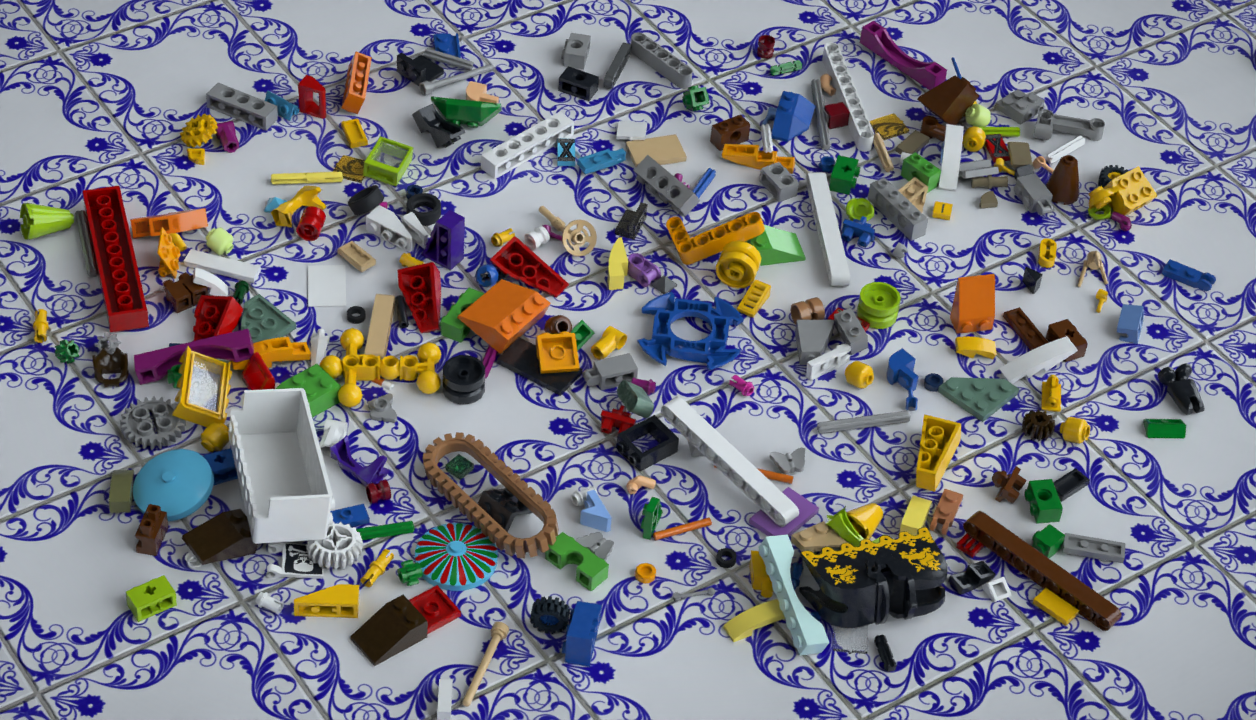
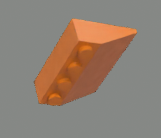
M501 279L459 314L457 318L501 354L543 318L551 303L535 290Z

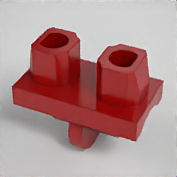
M621 405L619 410L613 408L612 412L602 410L601 432L611 434L613 427L620 428L618 432L620 433L636 425V419L631 418L632 413L626 412L624 405Z

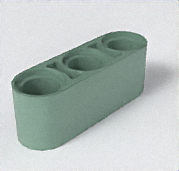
M626 380L619 384L617 396L627 410L643 418H649L653 412L654 403L643 388Z

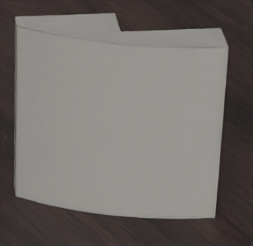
M991 159L960 163L958 175L963 178L999 174L998 167L991 166Z

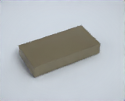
M915 130L896 147V152L902 154V152L909 154L917 153L929 143L930 137Z

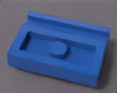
M444 33L434 34V48L436 51L461 58L458 33H456V36Z

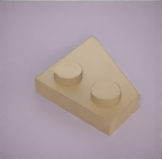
M914 177L898 191L922 213L928 186Z
M824 521L791 535V542L801 551L821 552L823 547L835 548L840 547L843 543H847L832 528L826 525Z

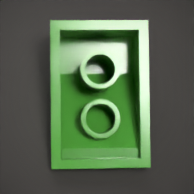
M764 225L765 230L761 235L745 241L759 251L761 256L760 266L805 261L806 259L796 233Z

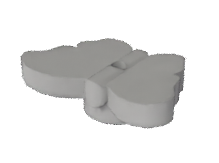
M391 393L368 401V408L371 409L370 418L372 420L397 422V414L391 406L393 402V395Z
M798 448L791 454L786 453L785 455L779 452H770V459L784 474L794 473L795 471L802 472L805 464V448Z
M600 532L590 533L589 536L585 535L576 539V542L588 548L593 554L605 561L614 547V542L603 538Z

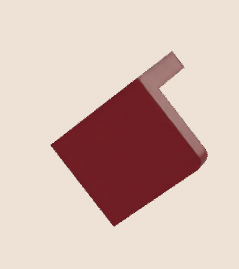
M843 102L824 106V110L829 116V129L848 126L850 112Z

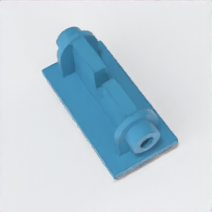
M267 91L265 101L277 105L279 116L291 121L292 115L299 113L296 105Z

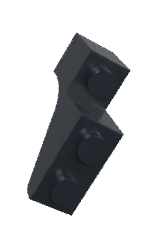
M433 104L419 109L412 114L420 132L428 131L437 148L443 145L445 148L461 140V135L466 133L462 126L444 120L438 114Z

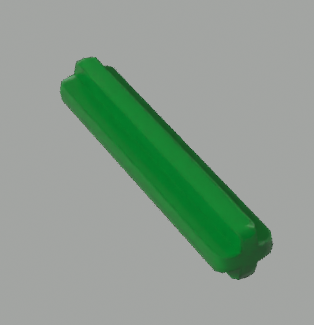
M413 521L358 528L356 531L360 532L362 540L413 533L414 524Z

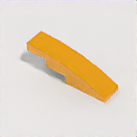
M724 144L722 158L759 170L780 162L790 174H793L796 163L795 157H778L777 151L765 153L760 150L759 145Z

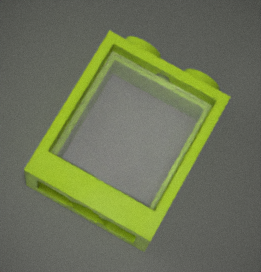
M380 136L364 162L363 176L397 186L412 161L414 147Z

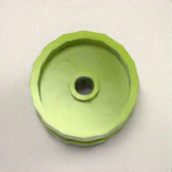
M872 282L866 284L860 292L857 316L870 323V328L885 329L891 327L896 323L898 317V308L901 301L900 293L895 287L887 283Z

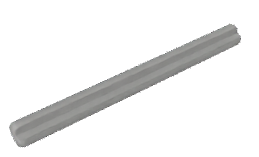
M813 79L811 81L814 105H816L815 114L820 146L822 150H829L831 144L821 82L819 79Z

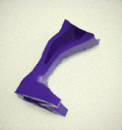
M348 435L330 447L331 458L338 462L340 468L352 473L365 487L369 483H379L389 473V470L384 468L387 457L384 455L378 457L369 466L362 467L351 456Z

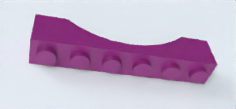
M874 20L862 27L860 37L862 45L928 90L933 89L946 80L947 69L936 62H921L908 56L894 43L886 28Z
M248 328L134 355L135 372L140 385L159 381L168 374V370H171L173 366L182 365L179 360L187 346L190 347L191 351L214 359H224L233 362L248 360L254 353L253 340Z

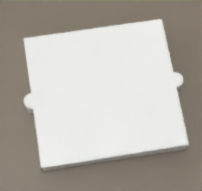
M619 121L616 139H627L630 141L645 140L647 122Z

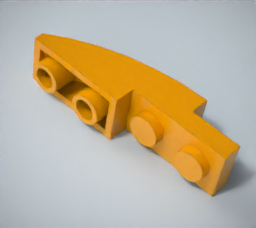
M279 337L253 343L254 353L258 352L268 368L272 367V362L310 360L311 352L306 342L291 343L289 337ZM250 359L239 362L230 361L233 370H244Z

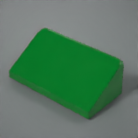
M583 320L578 322L571 331V333H575L577 352L595 334Z
M1143 419L1148 438H1185L1186 424L1181 419Z

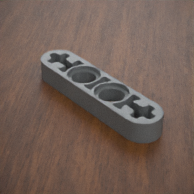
M622 43L605 75L604 87L614 88L631 55L632 44Z

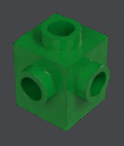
M698 85L688 87L689 91L683 92V104L687 109L693 108V111L702 110L704 105L709 104L706 87L698 88Z

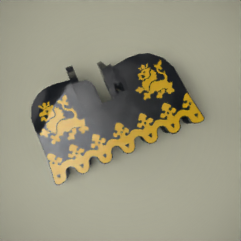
M922 527L918 529V535H911L906 531L900 532L898 539L882 535L879 538V543L863 539L860 541L859 547H855L850 543H843L839 551L831 547H823L819 555L809 550L800 552V556L820 587V590L815 591L811 587L804 586L799 588V592L813 606L823 620L834 626L857 628L873 623L876 625L886 622L889 614L894 618H904L906 620L931 613L944 604L945 588L941 584L947 579V563L933 540L929 529Z

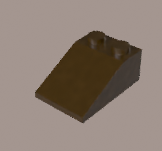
M241 509L222 512L182 535L183 541L201 565L255 554L258 544L252 541L247 516Z
M403 594L380 608L351 635V640L369 661L376 666L427 638L428 621Z

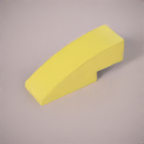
M622 237L616 240L610 252L607 280L609 290L623 289L624 276L628 274V259Z
M912 496L903 517L900 532L906 531L911 535H918V529L925 525L932 501Z

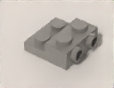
M1017 89L997 101L995 108L1021 125L1044 109L1045 100L1033 92L1026 95Z

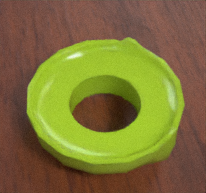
M1107 204L1098 210L1096 207L1093 209L1088 208V213L1095 220L1108 219L1111 217V207ZM1097 211H1104L1103 214H1096Z

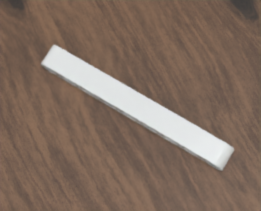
M828 42L824 45L822 58L827 73L832 77L830 81L836 89L835 94L838 101L843 102L850 112L848 127L857 149L863 152L870 151L874 138L873 129L839 45L834 42Z
M807 173L806 186L829 285L849 286L850 272L826 173Z
M677 396L661 407L663 417L777 525L784 527L798 517L799 509L681 397Z

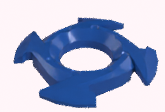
M673 292L650 300L642 307V313L655 315L653 335L651 340L643 338L637 340V342L646 354L664 366L667 365L665 355L667 354L677 359L706 363L707 369L712 370L733 361L741 353L740 349L725 348L728 341L729 326L732 324L738 326L744 319L732 305L719 297L714 298L715 308H712V304L708 302L676 299ZM695 317L707 322L712 332L702 340L688 341L677 337L672 332L670 326L679 318Z

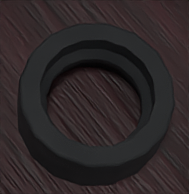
M373 185L353 195L349 199L348 205L354 215L358 216L371 211L381 204L384 196L378 186Z
M428 193L415 194L406 203V214L413 212L422 226L435 224L441 216L440 200ZM424 206L433 209L429 212H418L414 210L415 208Z

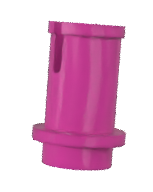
M738 375L732 377L736 382L730 380L729 385L741 391L743 396H750L753 393L755 387L752 382H746Z

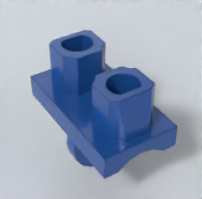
M864 216L860 220L854 219L850 221L844 219L842 239L849 242L853 236L859 237L857 243L866 248L870 242L875 240V229L871 228V224L866 223L867 217Z

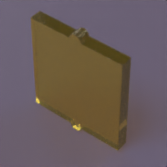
M894 113L869 121L874 129V133H879L883 140L909 133V129Z
M343 155L340 161L336 163L333 172H342L343 179L362 183L365 178L363 176L365 160Z

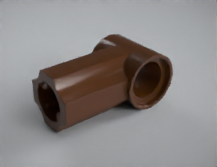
M925 116L920 133L930 137V139L936 138L944 141L946 126L939 124L938 120L933 116Z

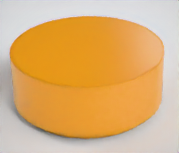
M642 563L636 567L635 577L641 583H651L656 578V569L649 563Z

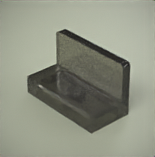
M641 202L636 212L626 210L615 229V235L635 240L647 218L648 204Z

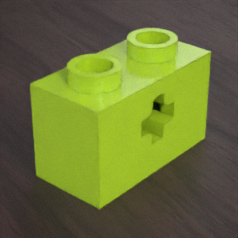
M164 575L126 591L127 606L138 622L177 606L176 592Z

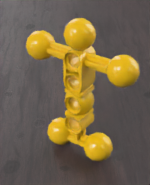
M354 328L345 330L340 337V343L342 348L346 350V356L341 360L337 356L329 355L324 357L319 365L333 379L343 374L345 384L341 386L337 396L339 402L349 408L358 405L363 396L360 387L356 385V381H372L375 378L379 380L380 376L387 380H394L399 376L400 380L404 379L406 381H413L417 378L416 382L419 390L426 394L435 393L441 385L440 376L435 372V365L441 358L440 348L436 344L428 342L421 345L417 352L418 359L413 355H406L404 357L400 356L399 360L389 355L380 360V355L357 354L364 344V337L362 332Z

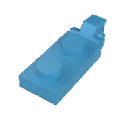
M623 148L615 151L606 149L578 158L577 165L586 175L625 161L626 151Z

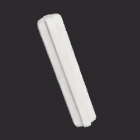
M762 124L763 150L765 153H771L773 151L770 125Z
M1079 135L1046 155V161L1052 164L1061 157L1071 153L1085 144V138Z

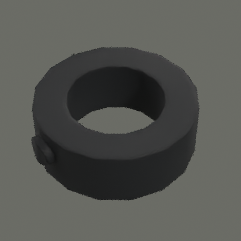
M353 306L347 310V320L350 323L359 324L366 319V313L362 307ZM357 313L360 314V316H352V314Z
M730 548L718 550L716 555L717 564L723 568L733 567L736 563V552ZM722 556H729L731 559H730V560H724V559H722L721 557H722Z

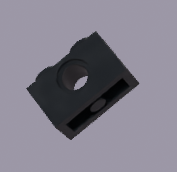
M568 66L559 77L558 91L590 101L598 91L599 77Z

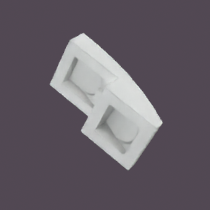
M195 267L193 283L209 287L210 295L228 296V286L221 279L210 272Z

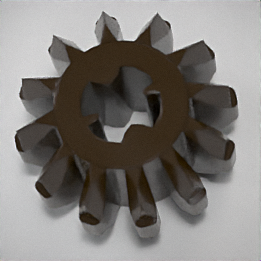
M1039 409L1036 412L1030 410L1028 414H1025L1022 422V430L1025 436H1030L1031 440L1035 438L1039 442L1041 439L1046 441L1053 435L1055 420H1053L1052 415H1047L1046 411L1040 412Z

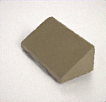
M1007 143L1012 167L1016 169L1028 164L1033 166L1028 143Z

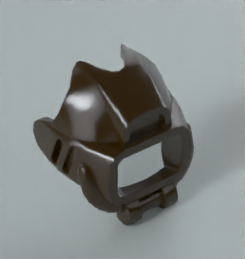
M116 347L113 354H109L103 348L97 356L93 355L94 377L99 383L104 384V388L108 386L119 387V383L124 382L129 376L128 353L124 354L118 347ZM121 373L120 377L115 379H104L102 376L103 374Z

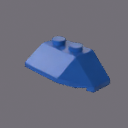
M783 91L775 115L771 134L772 139L789 142L793 137L809 130L816 105L800 94Z

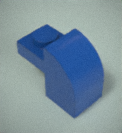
M903 348L892 354L889 358L886 378L891 385L898 382L906 390H908V387H912L913 391H915L919 377L913 372L916 359Z

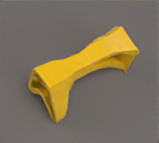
M304 186L290 201L280 204L279 207L275 208L271 214L276 226L292 228V215L301 206H314L324 210L326 205L317 196L321 192V188L317 186Z

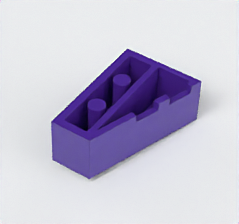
M451 210L436 221L430 234L431 237L427 241L426 248L421 255L451 271L464 259L465 217Z

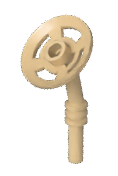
M541 206L538 211L551 222V225L557 231L562 232V243L568 253L574 256H584L594 249L597 234L591 223L579 219L571 221L565 226V222L559 217H555L546 207ZM577 224V229H570L573 225ZM583 226H586L588 228L591 236H588V233L583 228ZM566 239H568V243L573 247V250L568 246ZM585 242L590 243L586 249L580 251L579 247L583 246Z

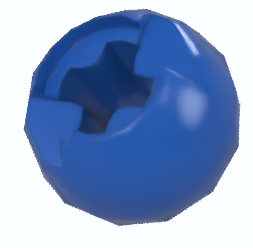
M489 264L481 265L475 274L477 283L486 288L494 286L499 276L497 269ZM486 272L488 273L489 279H486Z

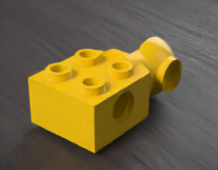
M1138 166L1111 180L1104 188L1100 186L1088 194L1090 196L1089 209L1096 207L1098 210L1109 204L1114 211L1126 216L1149 204L1158 195Z

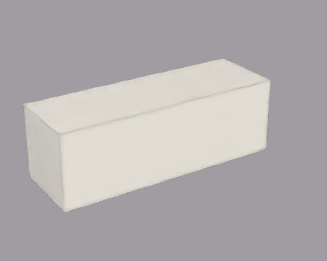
M439 679L437 720H451L453 680Z

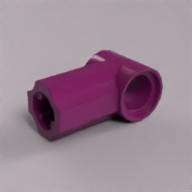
M233 121L217 123L218 128L215 129L217 132L216 137L220 139L224 151L229 153L235 152L239 148V142L236 137Z

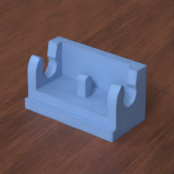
M1123 304L1117 332L1126 333L1128 336H1120L1119 340L1138 344L1144 321L1143 306Z

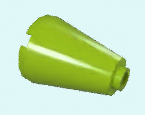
M23 203L20 208V218H23V224H20L21 232L24 239L27 240L68 229L74 223V216L67 209L32 203Z

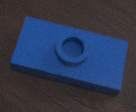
M364 504L330 511L335 524H339L342 521L343 525L349 524L350 527L370 523V518Z

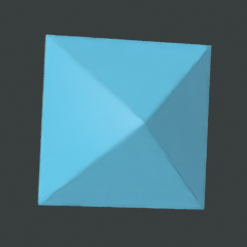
M276 197L269 198L264 212L271 213L280 204L287 201Z

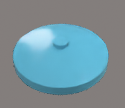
M176 449L159 454L147 462L135 478L133 485L135 503L143 514L148 505L152 504L160 506L161 511L167 512L168 521L185 518L197 511L210 496L214 484L213 471L202 455L191 450Z

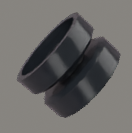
M458 355L447 360L443 366V394L445 397L457 404H471L481 399L485 392V366L476 357L469 355Z

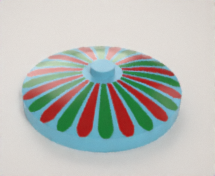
M448 523L437 526L420 538L415 549V563L418 562L421 566L422 578L431 585H438L444 590L464 591L478 587L493 575L497 567L498 552L496 544H493L489 540V536H485L481 529L469 524Z

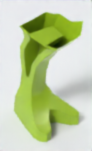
M846 506L835 515H827L828 521L826 525L853 546H860V541L864 538L851 524L845 510ZM879 538L875 539L872 542L879 543Z

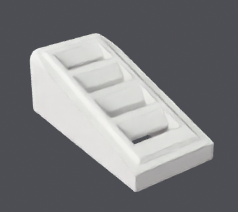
M410 212L402 216V224L412 236V240L425 249L428 233L416 215Z

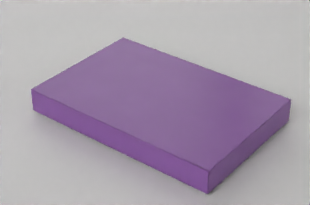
M787 487L783 493L799 509L798 517L784 527H781L760 509L750 518L749 523L767 536L788 534V537H790L819 512V507Z

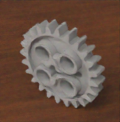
M153 396L152 400L149 401L145 397V402L137 400V405L131 403V409L125 408V413L121 414V433L124 434V439H128L129 443L135 442V447L142 444L143 449L150 446L151 450H153L154 446L157 445L162 449V444L169 446V441L176 442V437L181 438V432H185L186 420L172 416L177 403L171 404V399L164 402L163 397L156 400L155 396ZM149 412H152L153 421L156 427L157 434L154 433L153 424Z

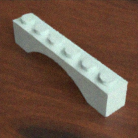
M788 534L767 536L758 547L759 554L766 566V573L772 582L773 591L777 595L779 607L785 616L787 628L793 637V644L797 648L799 656L822 653L830 642L823 624L804 608L794 591L790 574L794 550Z

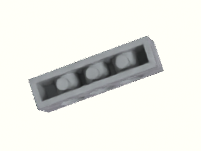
M217 83L206 93L207 108L265 131L278 120L277 105L221 83Z
M649 155L633 170L637 174L636 179L642 185L646 183L648 185L647 188L654 195L658 193L660 195L659 198L665 204L669 202L671 204L670 207L677 214L681 212L686 216L700 202L694 192Z
M882 178L870 183L868 200L910 241L926 234L928 218L888 180Z

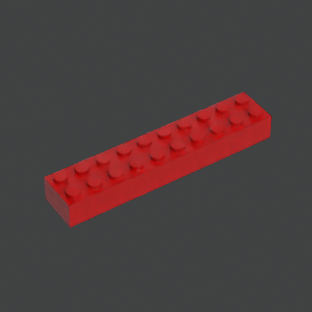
M120 186L83 190L84 208L110 332L149 327L146 302Z

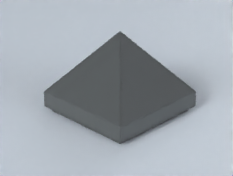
M663 275L651 283V286L661 293L667 294L677 287V284Z

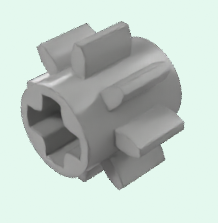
M105 332L104 337H97L99 341L95 347H98L100 351L105 348L109 354H113L121 342L116 338L117 334L110 336L109 332Z

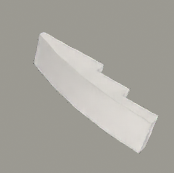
M1066 336L1035 348L999 369L1006 380L1013 384L1025 375L1030 378L1042 369L1048 371L1078 350Z

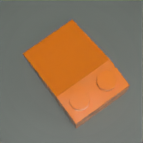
M988 274L958 278L950 316L956 334L992 330L995 318V275Z

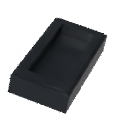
M1075 468L1053 483L1062 502L1089 485L1090 479Z

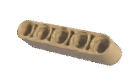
M375 295L364 355H380V360L386 357L395 308V295Z

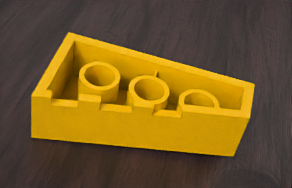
M924 414L916 469V487L936 491L961 441V423Z

